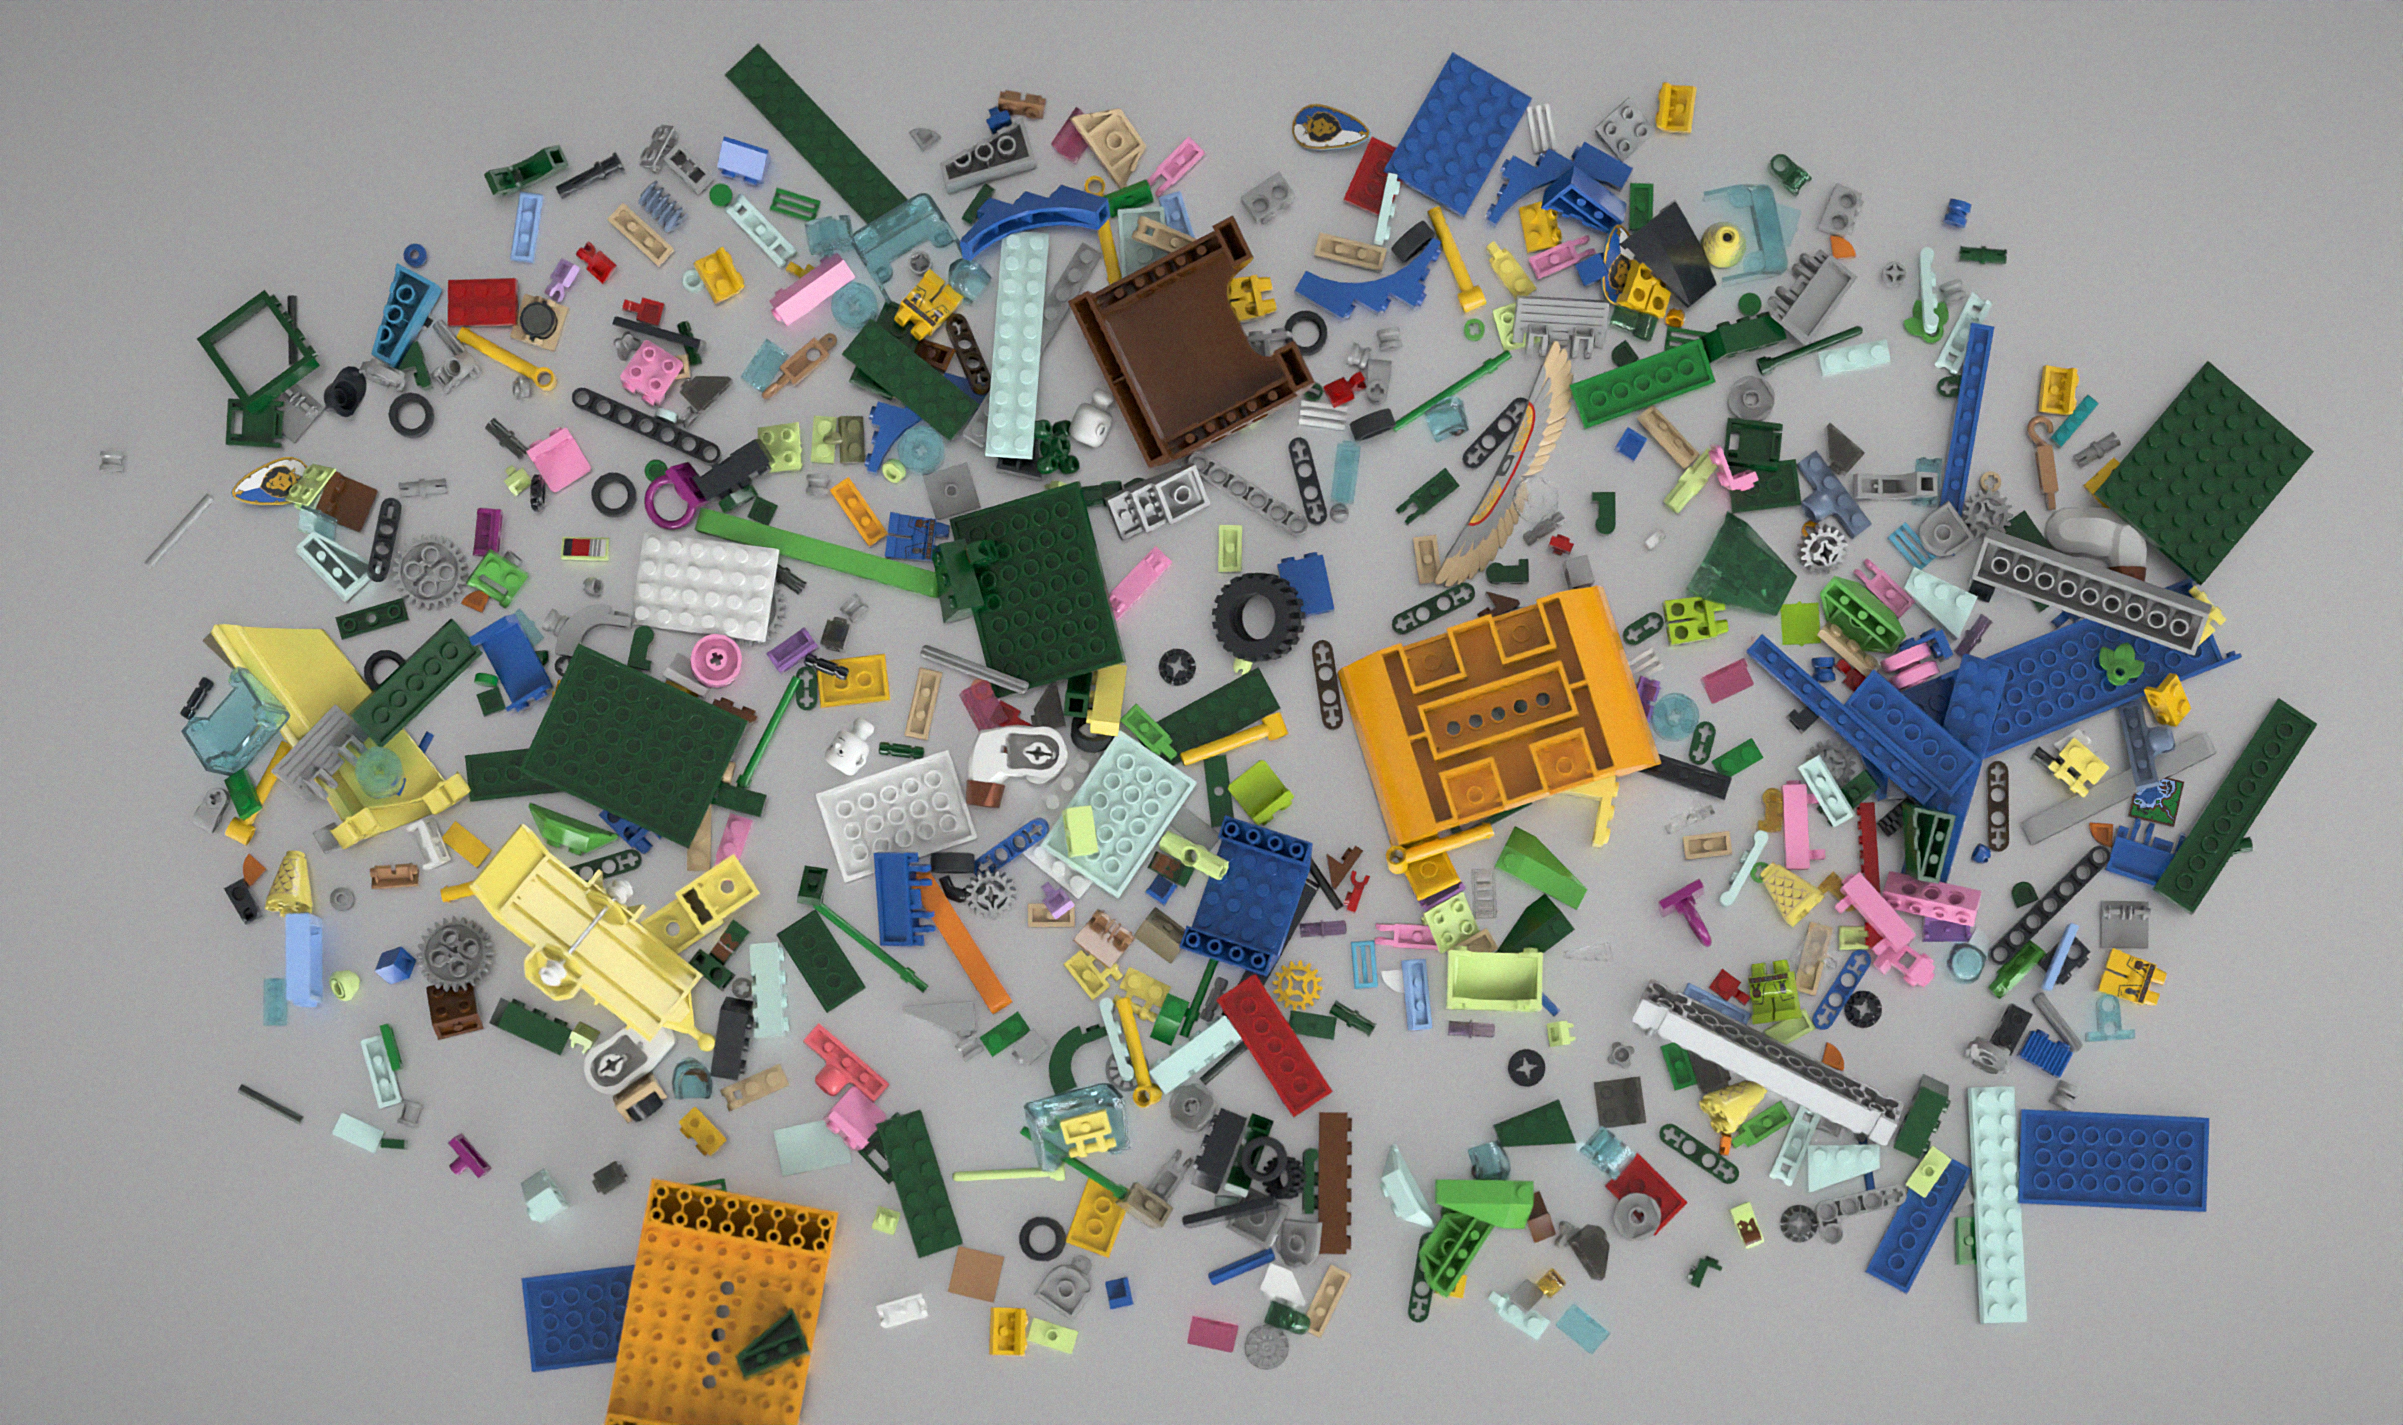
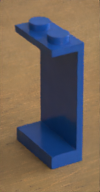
M515 614L506 615L469 637L472 646L482 645L512 704L506 707L507 712L517 710L519 713L529 708V702L534 699L536 702L548 696L547 692L554 688Z

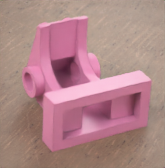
M1914 938L1897 953L1889 946L1873 962L1876 969L1884 975L1892 966L1905 974L1903 979L1912 987L1922 986L1924 988L1935 976L1932 972L1936 968L1932 965L1934 960L1927 954L1923 953L1920 955L1909 947ZM1906 953L1916 959L1909 969L1899 963Z

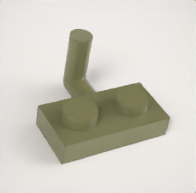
M839 416V433L832 432L825 435L823 442L825 444H839L840 463H864L863 416Z

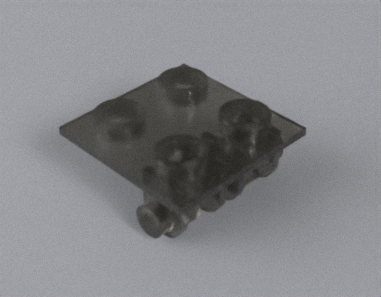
M1640 1076L1594 1082L1600 1129L1646 1123Z

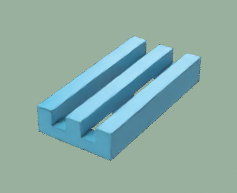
M1906 522L1887 538L1912 567L1922 570L1936 558L1935 555L1930 554L1924 549L1919 537ZM1903 530H1905L1907 534L1916 542V544L1924 551V553L1928 556L1927 559L1902 533ZM1897 535L1922 562L1921 565L1895 539Z
M1374 940L1351 942L1354 989L1378 987ZM1370 945L1373 983H1368L1365 946ZM1356 946H1360L1363 973V983L1359 984Z

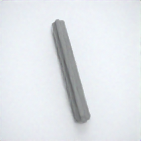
M929 645L922 647L920 656L1020 694H1026L1029 683Z

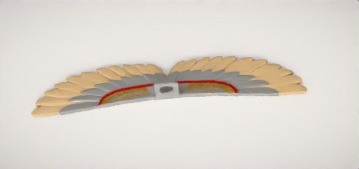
M1554 341L1543 365L1540 366L1531 394L1510 445L1481 501L1445 556L1446 559L1434 579L1436 585L1442 584L1444 581L1445 587H1450L1455 582L1460 585L1467 577L1472 579L1478 570L1483 572L1489 560L1494 561L1498 547L1503 548L1505 546L1507 536H1511L1513 532V524L1516 525L1518 523L1519 512H1523L1524 501L1528 499L1527 488L1522 476L1533 475L1544 468L1542 464L1546 463L1550 455L1546 454L1556 447L1554 442L1560 438L1562 434L1560 430H1562L1567 421V418L1563 417L1572 405L1569 402L1572 397L1569 385L1572 383L1574 374H1569L1571 361L1567 360L1565 348H1562L1560 351L1559 342Z

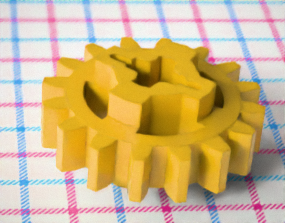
M1299 960L1297 966L1294 965L1293 961L1289 962V968L1282 965V974L1279 972L1275 973L1279 980L1272 981L1273 985L1278 986V989L1273 991V994L1280 995L1277 1002L1284 1000V1008L1293 1005V1011H1296L1297 1006H1301L1303 1011L1306 1010L1305 1004L1307 1003L1310 1006H1314L1312 999H1319L1320 996L1316 992L1323 990V987L1317 984L1322 981V978L1315 977L1318 970L1311 971L1310 963L1306 967L1302 966V960ZM1302 970L1306 972V974L1303 976H1296L1292 971ZM1286 977L1288 988L1282 991V980ZM1290 977L1297 982L1302 981L1304 983L1301 987L1305 995L1298 989L1292 990L1294 984ZM1312 980L1313 991L1310 995L1307 991V983ZM1292 995H1297L1303 1001H1292L1288 998Z

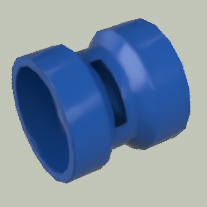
M1952 198L1949 200V211L1945 214L1943 222L1954 227L1965 228L1967 223L1966 215L1970 213L1972 205L1968 202Z
M1834 657L1811 659L1812 667H1814L1813 679L1818 683L1836 681L1835 673L1833 672V666L1835 665Z

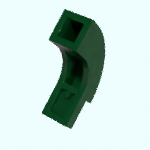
M556 145L543 148L533 156L514 165L489 170L484 176L492 194L502 193L504 196L540 183L568 167L569 164L561 146Z
M1093 672L1068 679L1063 716L1087 718Z
M1099 1024L1086 1028L1087 1033L1082 1034L1080 1026H1077L1064 1034L1057 1042L1049 1061V1078L1055 1095L1077 1088L1071 1070L1073 1055L1081 1046L1108 1036L1105 1026L1101 1028Z
M1254 1113L1251 1114L1224 1190L1243 1197L1247 1196L1253 1179L1244 1172L1241 1165L1243 1148L1251 1140L1269 1136L1274 1123L1273 1120ZM1260 1145L1252 1151L1251 1164L1255 1169H1257L1265 1145Z

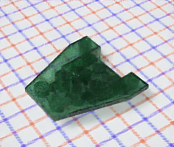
M1727 511L1716 530L1718 533L1702 563L1692 575L1686 589L1706 601L1777 616L1797 575L1747 522Z

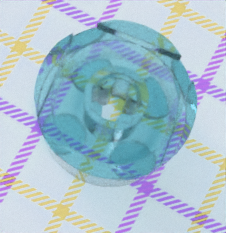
M839 215L840 220L828 216L809 221L808 224H804L811 255L825 257L834 255L833 251L841 250V252L855 250V240L849 215Z
M847 283L834 293L831 301L834 319L846 331L859 332L870 319L877 320L879 311L877 298L874 292L862 283ZM852 303L855 305L859 303L860 310L857 311L854 309L851 312L850 305Z
M916 426L905 431L898 442L899 459L905 469L912 474L924 476L933 473L944 461L945 447L942 438L935 430L929 427ZM920 446H924L925 450H927V452H923L922 456H919L918 452L915 451L920 449Z
M1667 694L1653 708L1651 715L1652 727L1656 734L1664 740L1672 742L1684 740L1695 731L1698 725L1699 709L1696 703L1684 694ZM1672 712H1675L1676 715L1680 714L1681 718L1678 719V723L1670 720L1669 717L1672 715Z
M374 746L365 751L356 763V778L366 795L375 799L394 796L402 788L404 769L399 757L390 749ZM383 770L385 773L384 775H376L377 771Z
M1603 1126L1597 1129L1579 1150L1588 1159L1592 1157V1164L1601 1172L1606 1169L1605 1173L1614 1181L1636 1157L1635 1153L1622 1141L1620 1142L1612 1132Z

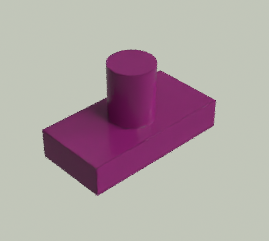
M462 1133L448 1142L459 1155L449 1165L454 1174L459 1176L469 1167L480 1178L492 1169Z

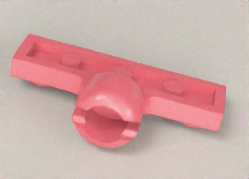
M818 1023L803 1040V1043L826 1063L824 1068L815 1077L817 1086L826 1094L836 1096L846 1084H852L874 1103L889 1086L887 1081L821 1024Z

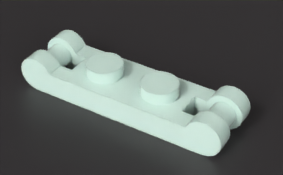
M741 193L736 197V201L731 206L728 204L724 208V211L780 268L786 265L785 261L788 258L794 257L798 253ZM744 207L747 211L740 216L737 212ZM781 245L785 250L778 255L774 250Z
M1926 247L1920 252L1919 273L1923 328L1926 333L1932 334L1937 330L1939 318L1933 309L1937 308V295L1932 294V286H1936L1935 272H1931L1934 251Z
M1971 293L1935 366L1939 368L1944 367L1950 370L1949 373L1953 375L1957 374L1965 357L1970 323L1982 324L1993 302L1987 299L1984 301L1978 297V294ZM1973 305L1981 309L1979 314L1971 310ZM1949 353L1957 356L1955 362L1947 359Z
M1760 830L1753 835V847L1750 851L1745 850L1740 859V862L1743 863L1739 871L1734 870L1728 881L1732 885L1728 892L1722 893L1719 897L1721 906H1730L1737 897L1768 840V835L1765 831Z
M1103 998L1099 1006L1121 1079L1125 1082H1130L1134 1079L1135 1075L1132 1066L1126 1064L1125 1057L1129 1056L1125 1042L1120 1044L1118 1035L1122 1034L1119 1021H1114L1112 1017L1115 1010L1110 998Z
M1799 1104L1769 1177L1773 1179L1779 1178L1784 1181V1184L1792 1185L1821 1118V1114L1810 1112L1805 1106ZM1804 1113L1812 1116L1810 1122L1802 1119ZM1783 1163L1791 1166L1789 1172L1781 1169Z

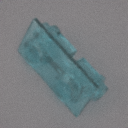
M264 979L263 1026L287 1025L286 979Z

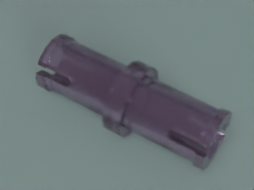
M1980 614L1971 629L1966 630L1964 633L1966 636L1953 652L1961 658L1964 653L1970 654L1976 644L1981 643V637L1993 622L1983 614Z

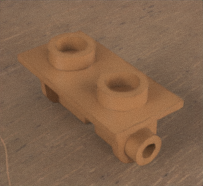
M1000 91L998 98L999 112L1007 110L1009 115L1015 114L1032 119H1043L1046 98H1042V95L1026 93L1025 100H1020L1021 92Z
M413 863L396 864V870H392L391 865H375L374 868H370V877H372L371 889L418 886L419 868L417 865H413Z

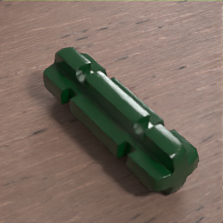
M688 321L677 324L680 334L694 338L693 333L690 332L691 327ZM683 345L686 354H688L690 366L701 364L702 360L700 354L697 353L698 349Z
M880 742L878 750L881 755L891 754L896 757H913L914 759L924 758L925 751L924 747L915 746L914 748L911 745L896 743L890 745L889 742Z

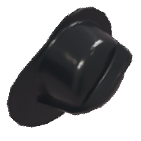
M348 366L343 368L338 373L334 382L327 386L323 395L326 405L324 409L327 412L337 413L341 417H349L354 414L366 392L365 376L359 372L357 367Z

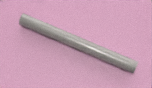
M206 494L144 563L152 568L214 499Z

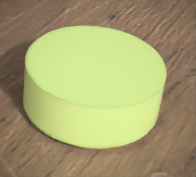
M895 458L889 459L882 466L884 476L893 483H897L905 477L906 470L904 465Z

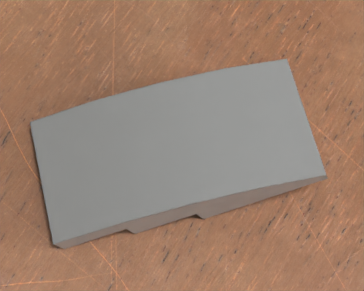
M1194 463L1148 478L1104 498L1118 536L1123 541L1141 531L1148 533L1165 523L1172 525L1210 505Z

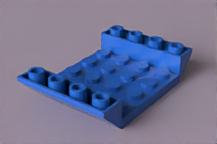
M1225 815L1218 835L1221 844L1217 856L1229 861L1228 870L1221 880H1217L1209 875L1192 927L1186 926L1179 948L1267 976L1280 957L1308 877L1313 843Z

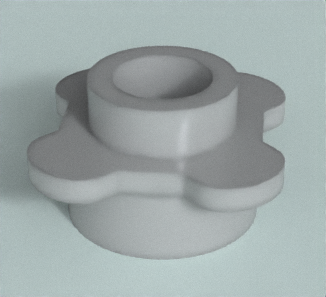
M519 375L516 377V381H513L512 388L513 394L517 395L518 400H521L523 397H529L530 386L528 378H522Z
M1620 1042L1613 1043V1051L1608 1057V1061L1610 1064L1616 1063L1622 1065L1623 1068H1628L1631 1065V1055L1635 1052L1634 1048L1621 1045Z

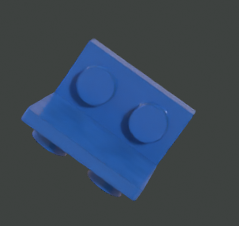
M1935 628L1919 635L1921 639L1915 641L1914 637L1901 642L1898 645L1899 649L1895 651V654H1898L1919 644L1931 642L1932 646H1929L1932 651L1931 654L1934 659L1938 658L1939 662H1943L1954 655L1943 630L1941 629L1936 632Z

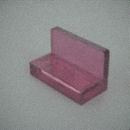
M1075 107L1069 118L1083 115L1084 113L1081 109ZM1068 118L1052 141L1051 146L1059 155L1076 164L1088 144Z
M1745 658L1700 679L1712 704L1754 685L1747 670L1748 665Z
M982 680L961 691L959 694L978 732L992 729L1007 720V716L988 681Z
M1192 1316L1187 1343L1232 1353L1239 1325Z

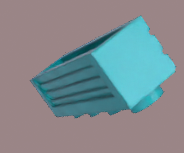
M2087 395L2075 408L2073 414L2067 417L2048 440L2060 449L2099 403L2090 395Z

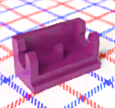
M477 509L473 556L484 557L489 549L499 554L503 511L501 509Z

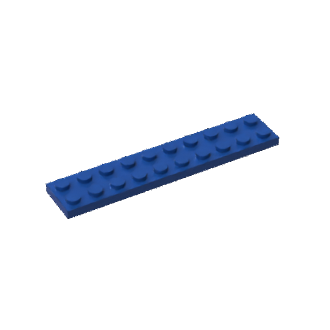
M1966 653L1962 657L1943 728L1982 761L1951 797L1938 787L1934 795L1924 804L1925 807L1944 810L1956 816L1939 882L1948 883L2010 668V666ZM1905 859L1901 874H1906Z

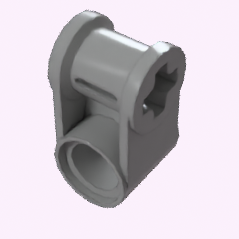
M461 352L447 358L430 376L437 379L443 387L442 391L446 394L457 387L461 380L474 368V359L471 354Z
M1369 359L1367 399L1371 404L1381 405L1387 399L1392 361ZM1375 388L1380 389L1381 394H1379V397H1374V393H1372L1375 392Z
M221 788L210 789L194 813L191 823L213 834L230 803L229 793ZM215 794L220 795V798L223 799L221 803H216V799L213 798Z

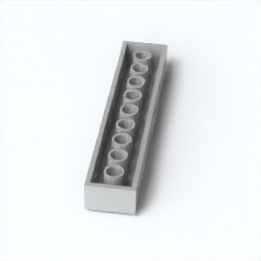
M1990 528L1983 541L1971 579L2193 656L2198 648L2212 608L2211 604Z

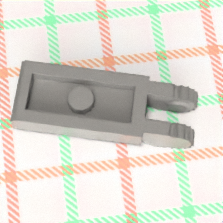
M1177 1149L1169 1162L1164 1164L1147 1188V1190L1167 1202L1183 1180V1175L1194 1161L1189 1158L1183 1164L1180 1172L1174 1170L1172 1166L1175 1161H1178L1182 1153L1179 1149Z

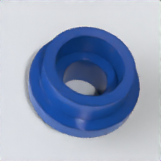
M414 243L405 248L403 257L408 265L418 267L426 261L427 252L422 245ZM413 251L419 252V256L416 259L411 258Z

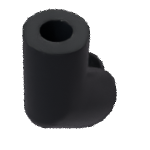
M949 875L939 879L946 898L958 903L966 901L965 895L969 893L966 891V888L955 887Z

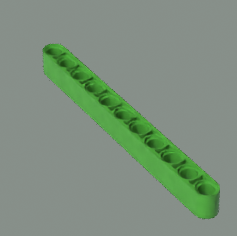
M700 508L694 529L697 532L743 545L775 548L779 550V555L925 596L939 598L935 572L707 508Z

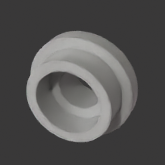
M344 887L336 888L330 895L332 907L339 911L349 909L354 901L352 892ZM344 895L346 898L345 902L339 903L337 901L338 896Z

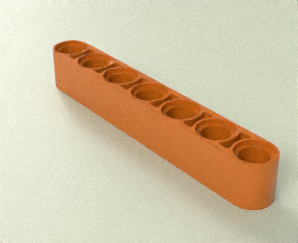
M930 871L916 872V879H932V885L912 886V888L921 889V902L927 911H934L935 916L932 917V920L991 1013L994 1015L1013 1003Z

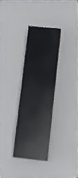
M618 316L614 317L612 325L704 351L707 344L706 341Z
M1659 754L1661 764L1637 771L1724 801L1732 781L1731 777Z
M1269 1196L1185 1215L1182 1217L1183 1225L1191 1229L1279 1209L1278 1201Z

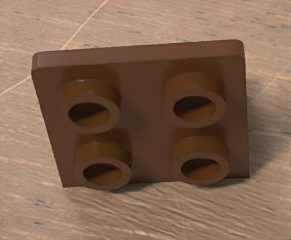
M335 471L327 481L314 513L360 533L376 499L378 490Z
M467 983L466 991L462 986H459L457 992L453 990L452 986L446 992L443 989V984L439 989L435 985L426 987L431 1022L438 1040L484 1029L477 1009L474 986L470 983Z

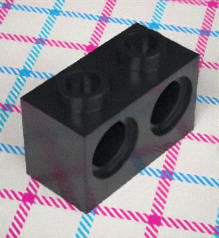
M2076 936L2071 946L2077 948L2078 956L2075 959L2070 958L2068 955L2066 956L2062 965V971L2058 975L2054 986L2059 983L2064 985L2073 976L2070 972L2076 966L2080 969L2089 960L2087 955L2090 951ZM2059 942L2035 965L2044 976Z
M2013 1003L2009 1004L1989 1043L1997 1047H2006L2010 1050L2009 1056H2011L2033 1014Z

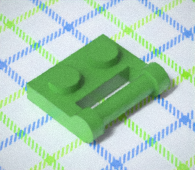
M489 549L467 579L466 584L470 587L478 588L497 600L500 606L507 608L512 598L528 578V573ZM484 574L506 588L507 592L505 594L501 593L479 579V577Z

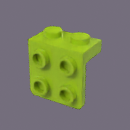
M1264 760L1256 762L1228 785L1230 793L1257 826L1268 824L1274 818L1273 814L1279 809L1281 811L1287 809L1292 804L1291 800L1294 798V795L1284 786Z

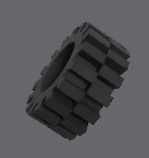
M1909 796L1876 823L1888 838L1904 825L1902 802L1915 804Z
M1274 1157L1267 1162L1269 1166H1264L1263 1168L1266 1173L1276 1167L1278 1157ZM1287 1157L1288 1162L1285 1170L1288 1180L1285 1187L1281 1183V1175L1273 1180L1262 1182L1263 1186H1267L1265 1191L1270 1193L1269 1196L1275 1199H1293L1299 1196L1298 1193L1303 1192L1301 1186H1306L1303 1178H1307L1306 1174H1302L1305 1168L1300 1166L1301 1162L1294 1157Z

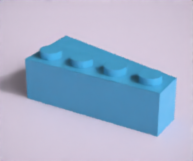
M397 263L394 280L391 282L389 289V298L383 310V319L381 325H379L371 355L391 368L398 370L443 290L436 283Z

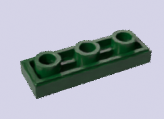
M404 598L335 617L342 640L410 621ZM375 615L376 620L370 623L369 617Z
M1226 755L1213 756L1203 760L1212 828L1221 827L1225 815L1234 818L1231 793L1228 790L1230 781ZM1218 787L1222 788L1224 791L1223 794L1220 796L1216 795L1214 792L1215 789Z

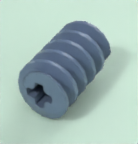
M656 180L642 192L638 204L640 206L646 205L645 211L647 213L653 211L651 217L653 219L659 218L658 225H665L664 231L670 232L679 227L689 214L681 216L683 207L674 209L677 201L669 203L668 200L671 195L662 196L664 188L661 187L656 190L655 187L658 183Z

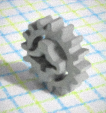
M1987 489L1985 495L1982 490L1977 491L1978 497L1970 495L1969 498L1972 502H1965L1964 506L1968 510L1962 512V515L1967 516V519L1963 522L1970 524L1968 528L1970 532L1975 530V537L1978 538L1983 534L1984 539L1989 528L2005 533L2006 531L2003 527H2010L2011 523L2007 519L2013 517V514L2008 513L2012 505L2005 504L2008 498L2000 499L1999 491L1992 495L1991 489ZM1987 499L1994 500V501L1997 502L2000 506H1997V507H1996V506L1990 504V503H1989V500H1987ZM1978 502L1979 509L1976 514L1972 515L1973 508ZM1985 508L1987 511H1992L1993 515L1990 516V521L1987 517L1983 518L1982 514L1985 512ZM2000 514H2003L2001 523L1997 526L1996 520ZM1976 523L1984 524L1988 530L1978 527Z
M1824 524L1822 529L1815 525V531L1813 532L1807 529L1808 536L1800 537L1804 541L1803 544H1797V547L1801 550L1797 553V556L1801 559L1800 563L1809 572L1815 571L1818 575L1821 574L1822 570L1829 574L1831 567L1838 569L1836 563H1843L1844 560L1841 556L1848 553L1843 548L1848 545L1843 539L1845 536L1835 526L1830 528L1827 524Z
M1827 739L1826 745H1823L1820 741L1817 743L1819 749L1811 747L1810 751L1813 755H1806L1805 758L1810 760L1821 751H1825L1824 758L1822 759L1824 763L1831 759L1832 763L1840 764L1833 767L1830 773L1839 788H1842V780L1848 783L1850 778L1847 775L1855 773L1854 770L1850 769V766L1856 764L1855 761H1850V757L1854 754L1853 752L1847 754V745L1842 748L1839 747V740L1834 745H1832L1830 739ZM1835 751L1839 752L1844 759H1839L1835 755ZM1845 768L1843 775L1836 779V772L1839 769Z
M986 868V874L983 875L978 871V878L971 877L970 882L972 885H966V891L969 893L965 896L966 900L970 901L968 903L969 908L975 907V915L982 912L983 919H986L988 914H991L993 919H996L997 913L1005 916L1004 909L1011 911L1010 902H1016V898L1013 896L1016 893V888L1011 887L1014 884L1013 880H1007L1006 872L999 875L998 869H995L994 873H990L989 868ZM994 881H998V882H1000L1002 885H998V884H996ZM990 886L993 891L992 901L988 896Z

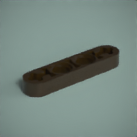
M958 313L951 314L946 321L947 334L953 348L956 350V355L972 391L978 395H985L990 391L991 387L989 370L965 316ZM953 322L960 325V334H958L957 327L952 326ZM962 340H967L971 346L963 349L958 343ZM974 359L979 362V366L970 368L967 365V361ZM978 374H980L981 382L985 383V386L977 384Z
M1319 640L1312 647V658L1323 726L1328 730L1334 731L1339 729L1343 723L1332 645L1326 640ZM1319 645H1324V648L1329 649V652L1325 653L1326 661L1331 659V664L1323 663L1317 665V661H1322L1320 653L1315 651L1319 649ZM1324 667L1330 668L1333 673L1332 677L1329 680L1321 679L1319 676L1320 669ZM1331 690L1335 693L1336 699L1333 703H1326L1323 700L1322 695L1325 691ZM1338 705V710L1333 709L1334 716L1339 717V721H1336V726H1331L1330 722H1326V719L1330 716L1329 710L1324 711L1323 707L1331 708Z
M2001 761L1992 762L1986 770L1987 846L1993 852H2002L2009 845V771L2006 764ZM1996 765H1998L1999 769L2003 770V774L1999 775V782L2004 781V785L1996 784L1991 786V781H1996V775L1991 774V770L1995 769ZM1998 788L2003 791L2004 798L2002 801L1997 802L1992 799L1991 792L1993 789ZM1994 812H2001L2003 814L2004 822L2001 825H1996L1992 822L1991 816ZM1991 828H2004L2005 832H1999L2000 839L2004 840V844H2001L2000 848H1996V844H1992V840L1996 838V831L1991 832Z

